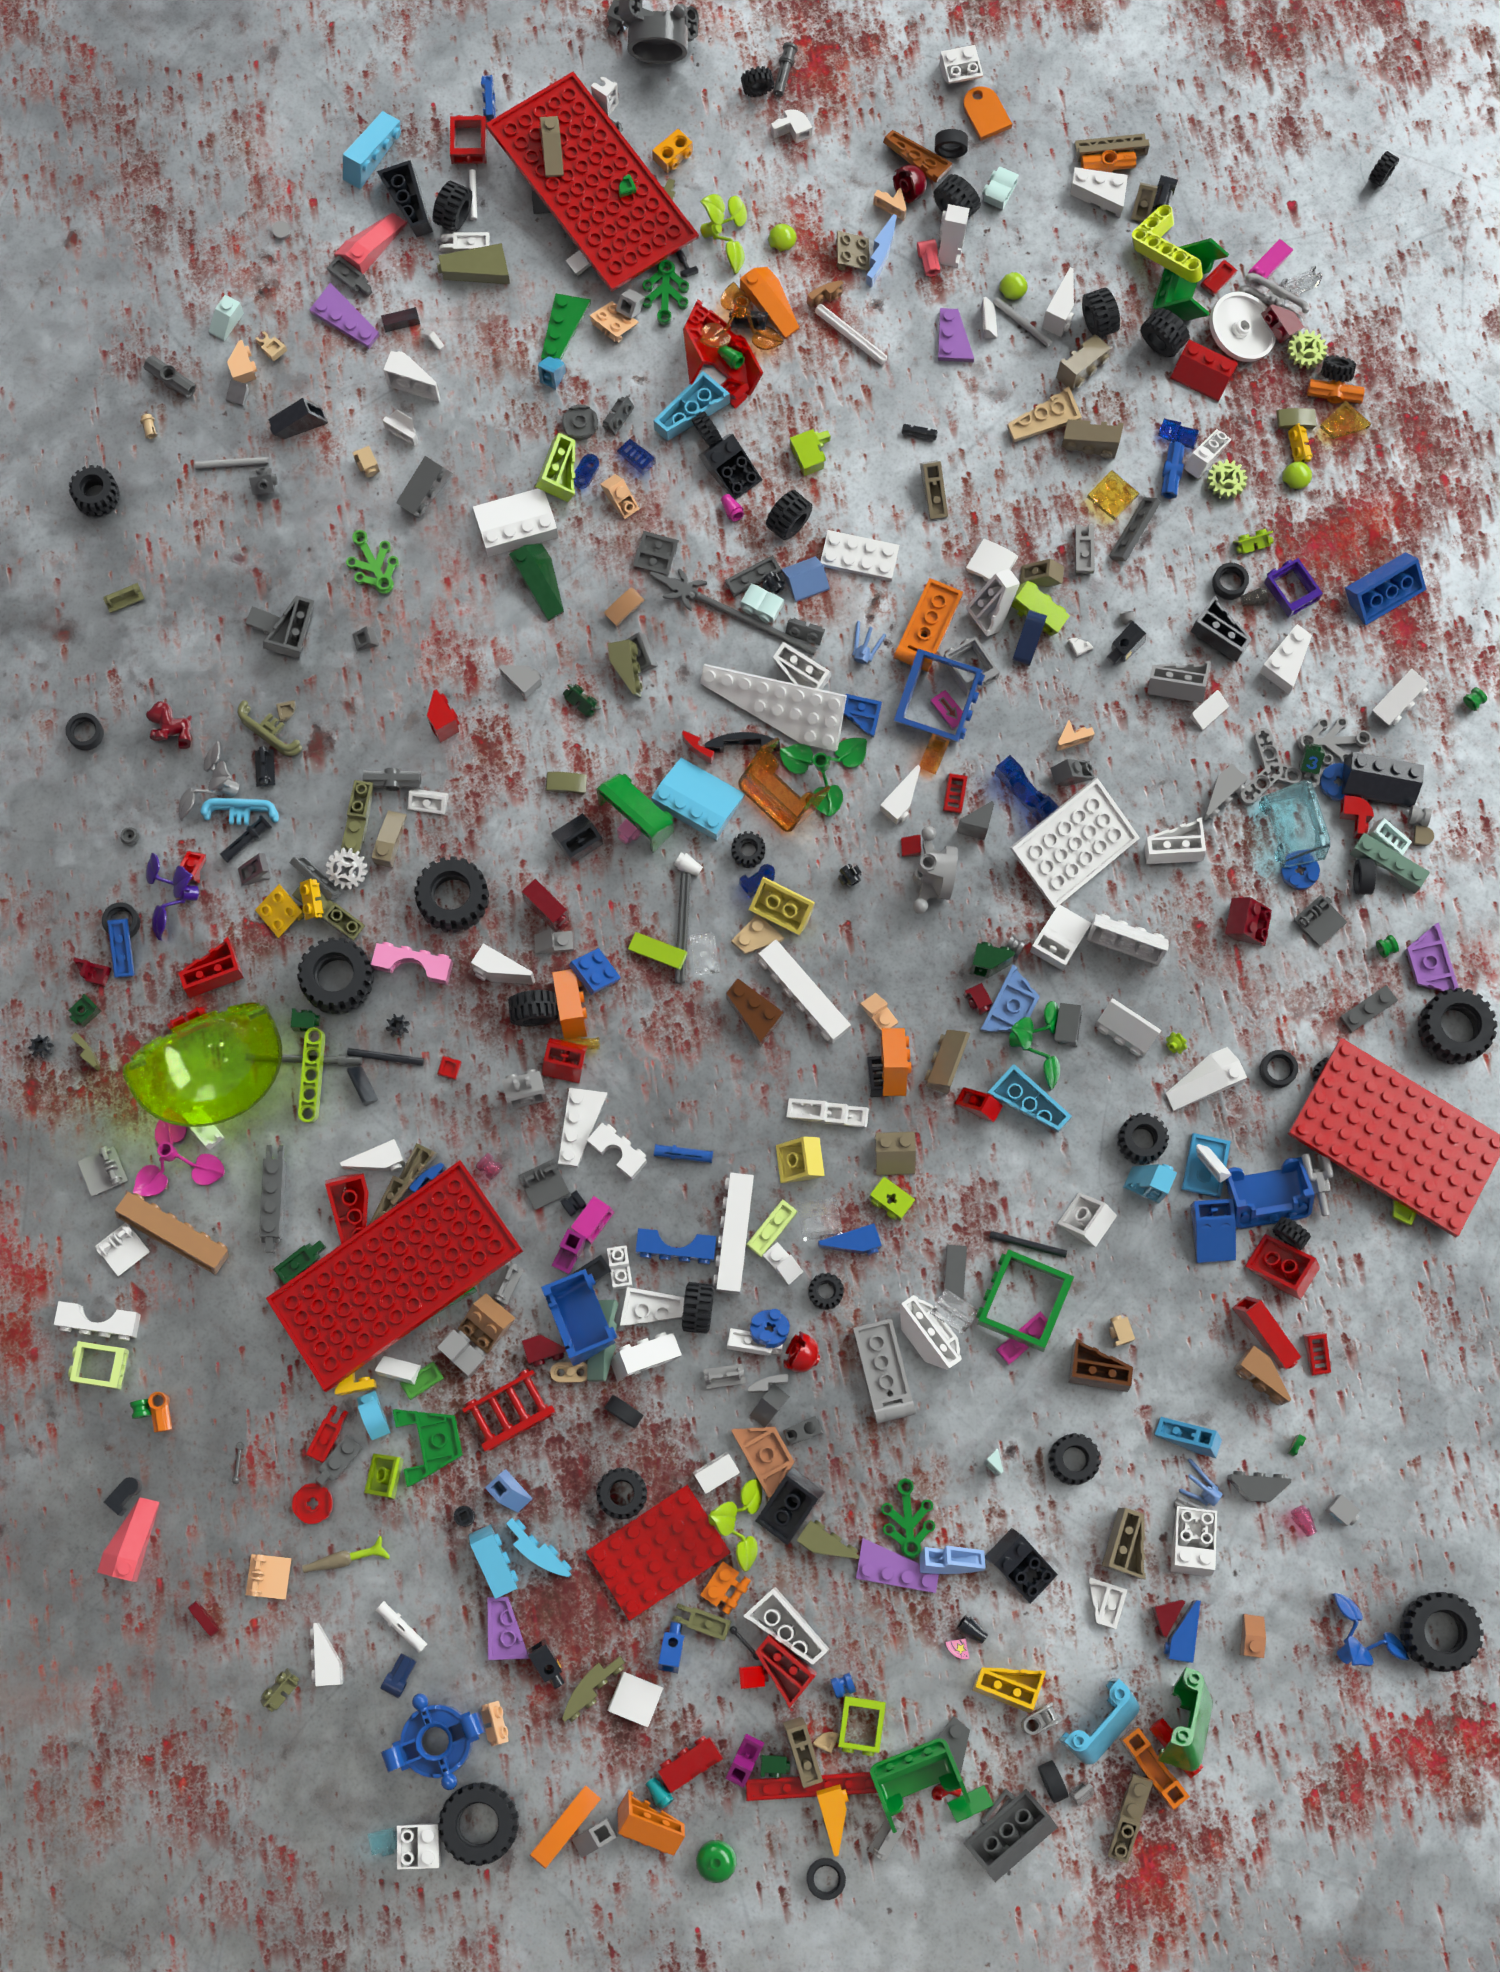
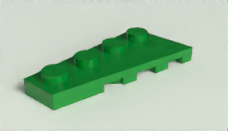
M555 293L541 361L548 356L562 360L572 336L574 337L580 321L585 316V311L591 304V299Z

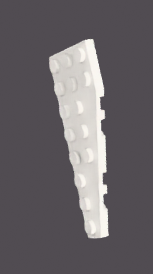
M703 665L700 684L801 744L832 751L838 750L847 695L712 665Z

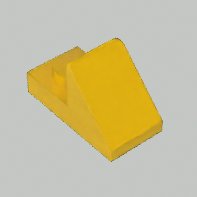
M355 1373L339 1383L335 1389V1395L342 1396L377 1389L376 1380L370 1379V1377H362L358 1379L359 1382H356Z

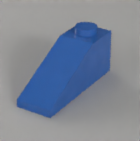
M875 1223L818 1241L819 1248L857 1254L867 1253L868 1256L878 1253V1249L882 1247Z
M1193 1600L1169 1636L1168 1642H1165L1163 1653L1166 1654V1659L1188 1663L1194 1662L1201 1601Z

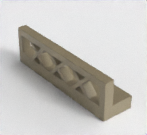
M1145 133L1076 140L1074 143L1077 162H1081V156L1103 154L1107 150H1112L1116 153L1134 151L1136 156H1143L1148 154L1150 147L1149 139L1145 138Z

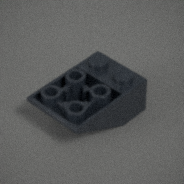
M734 434L724 436L720 441L698 455L709 473L734 500L763 480Z
M1013 1528L985 1555V1559L1030 1604L1058 1575L1024 1536Z

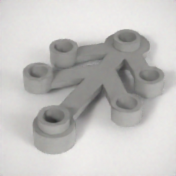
M1340 717L1324 738H1316L1321 731H1325L1329 726V721L1326 718H1321L1310 734L1305 733L1298 738L1297 744L1302 751L1305 748L1304 741H1308L1310 745L1313 743L1325 746L1340 758V763L1344 764L1343 757H1347L1350 753L1344 752L1337 745L1357 744L1360 747H1365L1370 743L1372 737L1365 730L1358 732L1356 736L1335 737L1348 724L1346 718ZM1339 721H1343L1345 725H1339ZM1320 722H1324L1326 727H1322ZM1359 738H1364L1365 742H1361ZM1325 753L1324 758H1329L1330 762H1326L1323 759L1322 764L1324 766H1329L1332 764L1334 758L1331 754Z

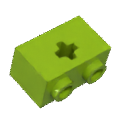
M886 1177L881 1179L869 1196L871 1204L878 1209L882 1207L887 1211L886 1214L891 1219H898L899 1221L902 1220L915 1202L913 1197ZM894 1197L895 1203L891 1202L888 1204V1198Z

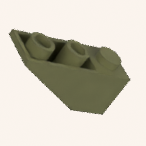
M629 639L608 643L611 664L632 694L640 698L643 686L638 675L640 673V665L636 660V655H638L637 645Z
M810 1520L796 1540L807 1550L815 1554L857 1560L860 1557L857 1555L858 1550L850 1544L848 1546L840 1542L842 1540L841 1537L834 1532L831 1534L827 1533L824 1530L825 1526L817 1520L815 1522Z

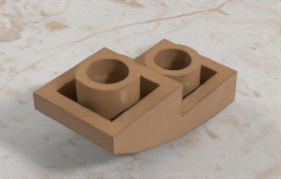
M834 281L816 288L807 294V304L812 308L816 304H821L825 298L829 302L833 299H838L843 294L844 283L842 281Z
M631 587L604 614L616 626H619L645 599Z

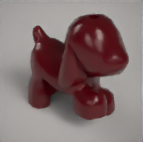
M164 701L155 703L146 712L148 720L159 725V729L151 730L150 739L161 741L167 740L168 736L179 735L178 747L180 749L190 748V722L192 721V716L174 719L173 710L168 703Z

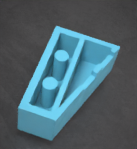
M1166 1164L1132 1166L1123 1188L1160 1203L1168 1195L1177 1172L1173 1171V1167Z

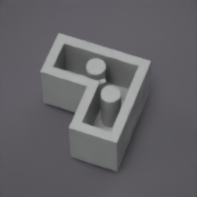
M453 1329L437 1348L471 1378L486 1361L483 1357L485 1353L478 1346L473 1348L469 1344L471 1340L461 1330L457 1333Z

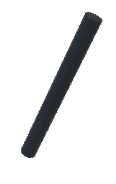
M352 1048L347 1050V1056L424 1066L425 1058Z
M994 1231L990 1232V1239L1066 1258L1067 1250Z

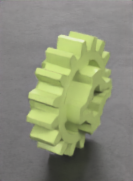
M1305 330L1304 334L1298 331L1297 336L1293 335L1288 343L1287 353L1290 354L1289 360L1294 359L1293 364L1299 363L1300 368L1303 365H1306L1307 369L1311 365L1316 368L1317 364H1321L1323 358L1326 357V350L1328 346L1324 345L1326 340H1320L1321 334L1315 336V331H1312L1311 334L1308 333V330Z
M1228 459L1225 460L1224 464L1221 461H1218L1217 466L1213 464L1207 478V482L1210 483L1208 489H1214L1212 494L1219 493L1220 499L1225 495L1226 500L1229 499L1230 495L1233 498H1236L1237 493L1241 495L1246 487L1245 482L1248 479L1247 476H1244L1246 470H1240L1242 465L1236 466L1235 461L1230 464Z

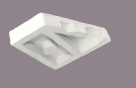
M1090 1578L1089 1583L1097 1624L1117 1630L1128 1590Z

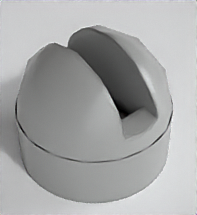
M1135 611L1120 612L1121 622L1127 625L1128 622L1130 624L1134 621Z

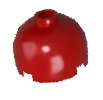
M800 1331V1335L795 1334L785 1352L789 1356L787 1360L784 1359L783 1364L788 1370L804 1373L819 1363L820 1355L818 1343L815 1339Z

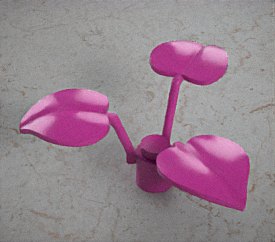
M165 1110L155 1129V1139L159 1144L157 1152L161 1156L159 1158L161 1170L155 1165L144 1166L136 1176L133 1193L143 1197L160 1194L168 1184V1178L162 1174L165 1171L164 1161L170 1162L175 1158H179L190 1166L195 1167L192 1170V1178L197 1184L203 1186L210 1185L223 1177L225 1169L222 1162L212 1154L199 1155L196 1164L179 1155L173 1147V1142L178 1143L183 1140L187 1127L181 1118Z

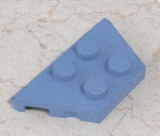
M1012 965L981 1028L983 1032H1012L1010 1028L1017 1021L1031 1016L1040 998L1037 992L1030 987L1026 978L1022 977L1015 965Z

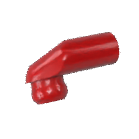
M941 1783L932 1790V1798L935 1801H941L948 1794L960 1797L961 1788L949 1792L942 1788Z

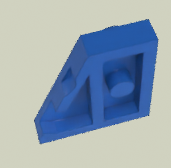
M845 694L847 697L844 716L869 736L874 737L882 702Z

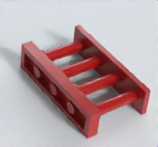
M526 1369L520 1372L517 1379L477 1401L476 1399L470 1400L465 1404L466 1407L462 1409L465 1414L471 1412L485 1437V1442L481 1445L486 1453L556 1414L552 1405L544 1404L532 1382L531 1377L536 1375L533 1370L529 1371ZM523 1382L538 1408L537 1413L532 1416L526 1413L513 1389ZM505 1392L520 1417V1423L514 1426L509 1424L496 1400V1397ZM487 1402L491 1405L502 1426V1433L497 1436L491 1433L478 1407Z

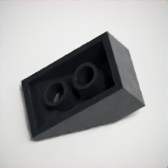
M792 1468L785 1475L755 1522L788 1545L818 1504L825 1491Z

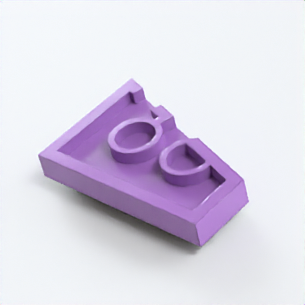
M940 308L938 361L974 362V356L958 309Z

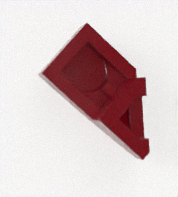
M74 957L73 961L77 964L79 973L85 981L106 987L111 972L110 967Z

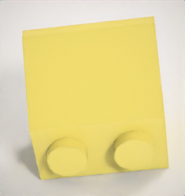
M801 1137L776 1145L780 1183L806 1181L825 1176L820 1138Z

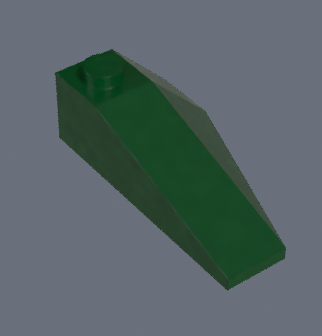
M543 544L524 545L509 554L510 563L546 619L550 621L564 613L552 559Z

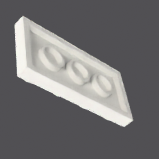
M828 530L820 562L826 568L892 581L900 545Z

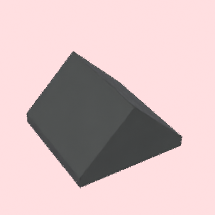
M993 801L961 818L957 832L962 835L985 840L994 807Z

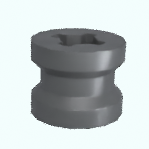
M1012 935L1006 947L1014 951V957L1018 958L1026 941L1018 940L1015 935Z

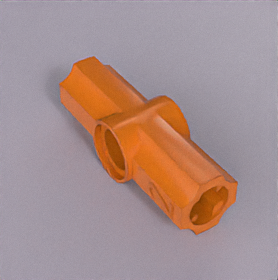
M1107 150L1103 154L1081 156V168L1110 173L1118 169L1136 168V153L1134 151L1116 153L1115 151Z
M1310 379L1307 396L1326 398L1328 402L1336 404L1342 401L1362 404L1365 393L1364 387L1347 385L1345 382H1335V380L1327 382Z

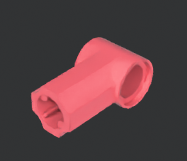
M936 240L917 242V252L919 258L922 259L925 276H936L941 271L937 257L938 248Z

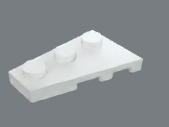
M627 1287L620 1327L682 1318L684 1297Z

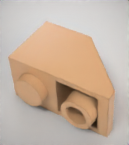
M242 340L238 341L227 363L233 380L246 383L256 379L254 372H257L254 361L250 362L249 357L252 355L249 346H244Z
M614 474L600 484L609 501L624 519L639 510L623 478Z

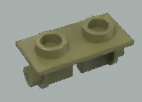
M135 583L104 596L103 600L109 612L113 613L144 600V596L138 583Z
M288 1668L284 1672H280L275 1679L274 1685L271 1688H267L261 1696L262 1699L260 1701L263 1707L267 1705V1709L271 1712L277 1710L286 1699L281 1693L284 1691L290 1695L300 1679L296 1675H292Z

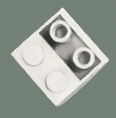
M975 45L941 51L939 65L943 79L948 84L983 77Z
M438 1823L397 1826V1870L440 1868L442 1866L441 1840L439 1837L441 1834L440 1830H438Z

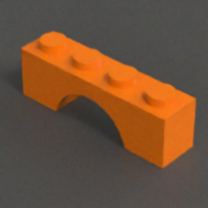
M1134 1727L1119 1739L1146 1777L1153 1781L1152 1785L1170 1809L1174 1810L1190 1797L1163 1762L1158 1761V1755L1139 1727Z

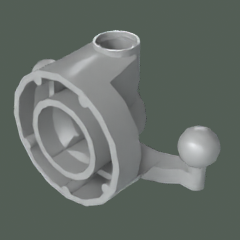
M926 826L922 829L924 855L920 858L912 876L914 883L920 885V895L913 903V909L917 914L927 911V900L929 898L950 900L955 882L958 849L957 847L945 846L942 851L934 850V846L930 841L936 837V830L932 826ZM918 872L923 874L921 878L918 876Z

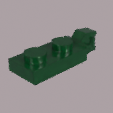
M320 1240L313 1246L310 1243L303 1245L273 1270L285 1285L317 1262L320 1258L319 1253L326 1246Z

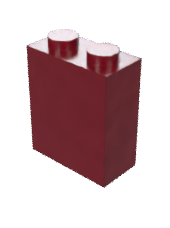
M534 879L521 891L524 902L554 932H557L559 929L562 931L569 924L567 909L539 881Z

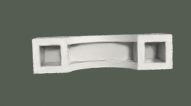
M58 1301L54 1325L60 1327L59 1331L71 1332L72 1329L79 1330L80 1334L91 1335V1332L99 1333L98 1336L110 1338L111 1335H118V1339L130 1341V1337H137L141 1314L116 1310L110 1319L95 1323L87 1319L83 1306Z

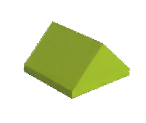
M373 1453L364 1493L395 1499L404 1459Z

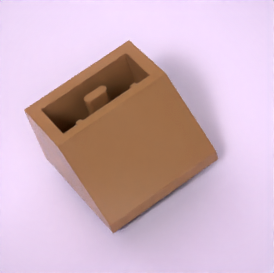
M485 1293L471 1306L458 1329L488 1354L508 1331L516 1318Z

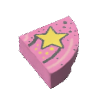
M965 1638L945 1642L947 1649L952 1655L960 1659H969Z

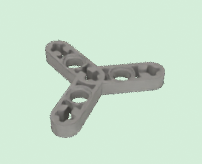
M1260 728L1256 731L1254 742L1263 770L1242 790L1239 800L1243 805H1253L1276 782L1308 791L1317 788L1320 783V778L1317 774L1281 764L1272 733L1269 729ZM1261 734H1263V736H1267V738L1265 739V744H1266V746H1264V747H1263V745H1264L1263 739H1262V738L1259 739V736H1260ZM1270 750L1273 753V758H1266L1263 752ZM1271 769H1277V774H1273L1269 779L1267 776L1270 774ZM1294 772L1297 775V780H1289L1287 774ZM1304 775L1303 781L1300 783L1301 776ZM1309 777L1313 778L1312 781L1314 783L1312 785H1309V781H1307ZM1256 781H1265L1266 787L1263 789L1259 788L1256 785ZM1252 790H1254L1255 793L1252 795L1251 799L1249 798L1248 800H1246L1245 796L1250 794Z

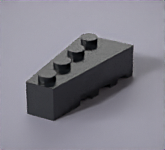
M411 160L377 171L382 183L415 236L419 237L433 232L418 177Z

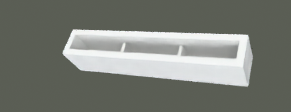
M774 940L758 953V963L764 970L768 969L772 973L770 976L776 984L780 983L784 987L783 991L787 997H792L797 1002L795 1005L802 1013L805 1011L809 1016V1022L814 1027H819L821 1030L820 1034L826 1041L830 1040L833 1044L850 1030L851 1024L777 940Z
M730 1173V1178H726L725 1181L728 1197L723 1198L722 1208L726 1209L725 1216H721L720 1228H724L723 1236L719 1235L718 1247H721V1255L716 1256L715 1265L719 1267V1272L714 1274L713 1286H717V1292L740 1294L754 1175Z

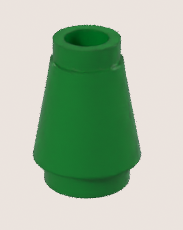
M724 344L719 347L718 354L730 368L738 369L742 366L744 357L741 352Z

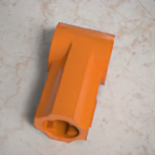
M163 1392L152 1393L148 1398V1403L151 1407L154 1433L172 1430L169 1396ZM162 1396L163 1404L157 1407L155 1405V1398Z

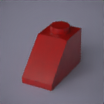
M963 1087L954 1103L973 1115L991 1122H995L1003 1107L990 1094Z
M763 1665L739 1667L741 1689L765 1687V1682H769L768 1672L764 1669Z

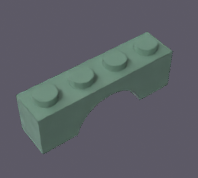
M1366 833L1362 834L1350 853L1356 859H1373L1375 865L1389 871L1396 877L1400 885L1415 894L1422 887L1430 873Z

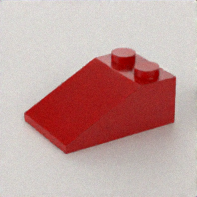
M1267 1234L1263 1236L1245 1265L1246 1268L1299 1300H1301L1320 1269L1315 1257Z

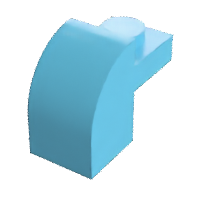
M376 1391L358 1397V1409L371 1440L391 1433Z

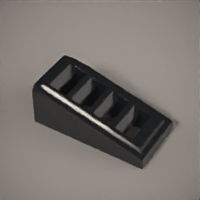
M881 1056L867 1057L870 1097H888L883 1096L884 1081L874 1082V1080H882V1073L873 1074V1072H883V1066L872 1067V1064H882Z

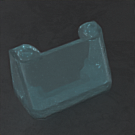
M1310 779L1300 781L1263 796L1261 801H1259V809L1265 815H1269L1278 843L1277 851L1274 852L1275 860L1280 863V867L1285 868L1325 860L1330 848V837L1312 781Z

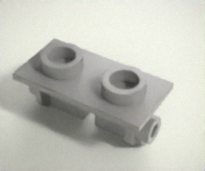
M506 1263L490 1297L507 1305L524 1269L518 1267L515 1263Z
M743 1364L704 1369L706 1389L746 1384Z
M893 1816L891 1817L897 1832H892L886 1817L868 1849L869 1852L885 1862L906 1827V1824Z

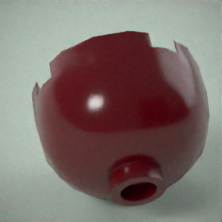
M906 165L895 170L896 175L893 176V185L896 193L901 188L906 203H911L921 198L927 187V178L923 171L914 165Z

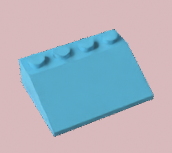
M680 758L662 780L651 799L661 810H666L673 817L717 841L743 800L745 793L689 761Z

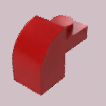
M1345 795L1340 802L1339 819L1353 820V839H1359L1363 833L1367 834L1368 822L1374 817V812L1371 805L1363 798Z

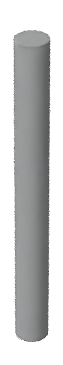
M998 297L995 298L993 303L1044 345L1050 346L1052 341Z
M269 458L196 461L195 469L269 464Z

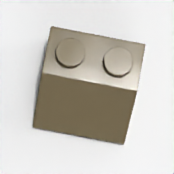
M915 1132L875 1134L876 1175L915 1174Z

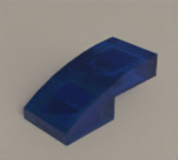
M1164 418L1158 436L1172 443L1180 442L1185 447L1194 449L1200 432L1197 429L1182 426L1181 422Z

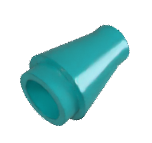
M653 1777L645 1784L656 1807L659 1806L661 1810L674 1800L672 1797L673 1793H670L656 1777Z

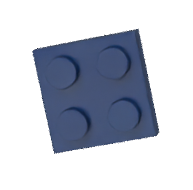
M599 948L571 961L569 964L590 995L621 979Z

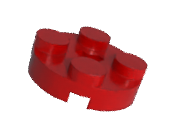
M316 1483L305 1484L295 1493L292 1500V1509L298 1519L304 1523L318 1524L329 1518L333 1509V1497L324 1486L321 1488ZM311 1498H315V1501L318 1502V1505L313 1510H311V1506L307 1505L308 1502H311Z

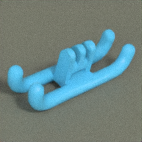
M210 798L202 804L200 810L205 820H210L211 814L215 810H230V825H234V818H237V825L242 824V818H244V825H249L250 811L269 812V817L273 823H277L279 820L274 804L267 800Z

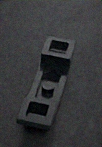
M753 732L728 733L705 743V748L714 751V753H724V746L761 745V752L780 751V741L770 736Z

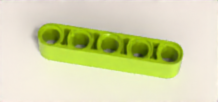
M315 1027L309 1028L305 1032L298 1117L306 1123L316 1122L320 1109L325 1034ZM314 1032L319 1033V1039L316 1042L311 1040V1035ZM316 1051L318 1054L317 1059L310 1061V1053ZM314 1070L316 1078L310 1081L307 1075L310 1071ZM309 1090H313L315 1094L311 1100L306 1098V1093ZM308 1109H311L313 1112V1116L310 1119L304 1117V1113Z

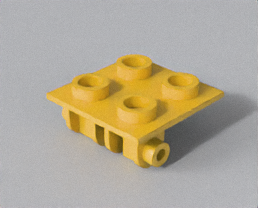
M280 884L255 909L278 938L296 919L300 921L304 917L303 911Z

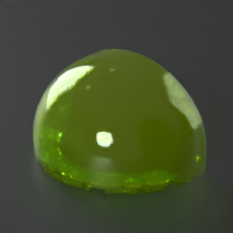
M250 1002L229 1006L227 1011H221L220 1013L215 1010L171 1029L172 1033L170 1035L167 1034L163 1038L159 1036L143 1046L130 1057L131 1062L125 1063L123 1066V1077L135 1100L155 1118L170 1124L186 1127H203L223 1123L252 1108L272 1087L282 1062L281 1037L268 1005L263 1004L261 1006L260 1003Z

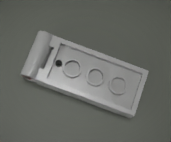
M892 1319L853 1328L876 1423L915 1415V1407ZM887 1392H891L892 1396H888Z

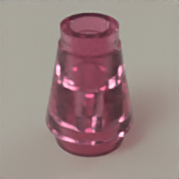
M1301 1505L1291 1511L1292 1520L1307 1537L1317 1532L1309 1508Z

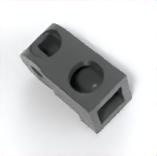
M813 1416L783 1430L789 1446L824 1433L817 1416Z

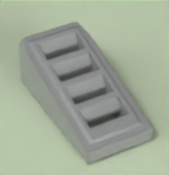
M1083 1781L1069 1792V1795L1077 1806H1081L1093 1797V1786Z

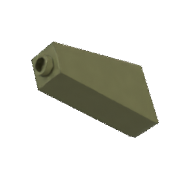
M502 243L438 255L440 262L436 264L438 273L443 275V280L510 284Z

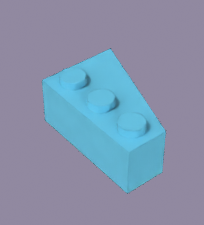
M490 1524L469 1534L471 1548L494 1598L496 1599L517 1589L516 1582L519 1581L515 1570L511 1571L508 1565L511 1563L506 1551H502L500 1546L502 1541L498 1533L495 1534L492 1525Z

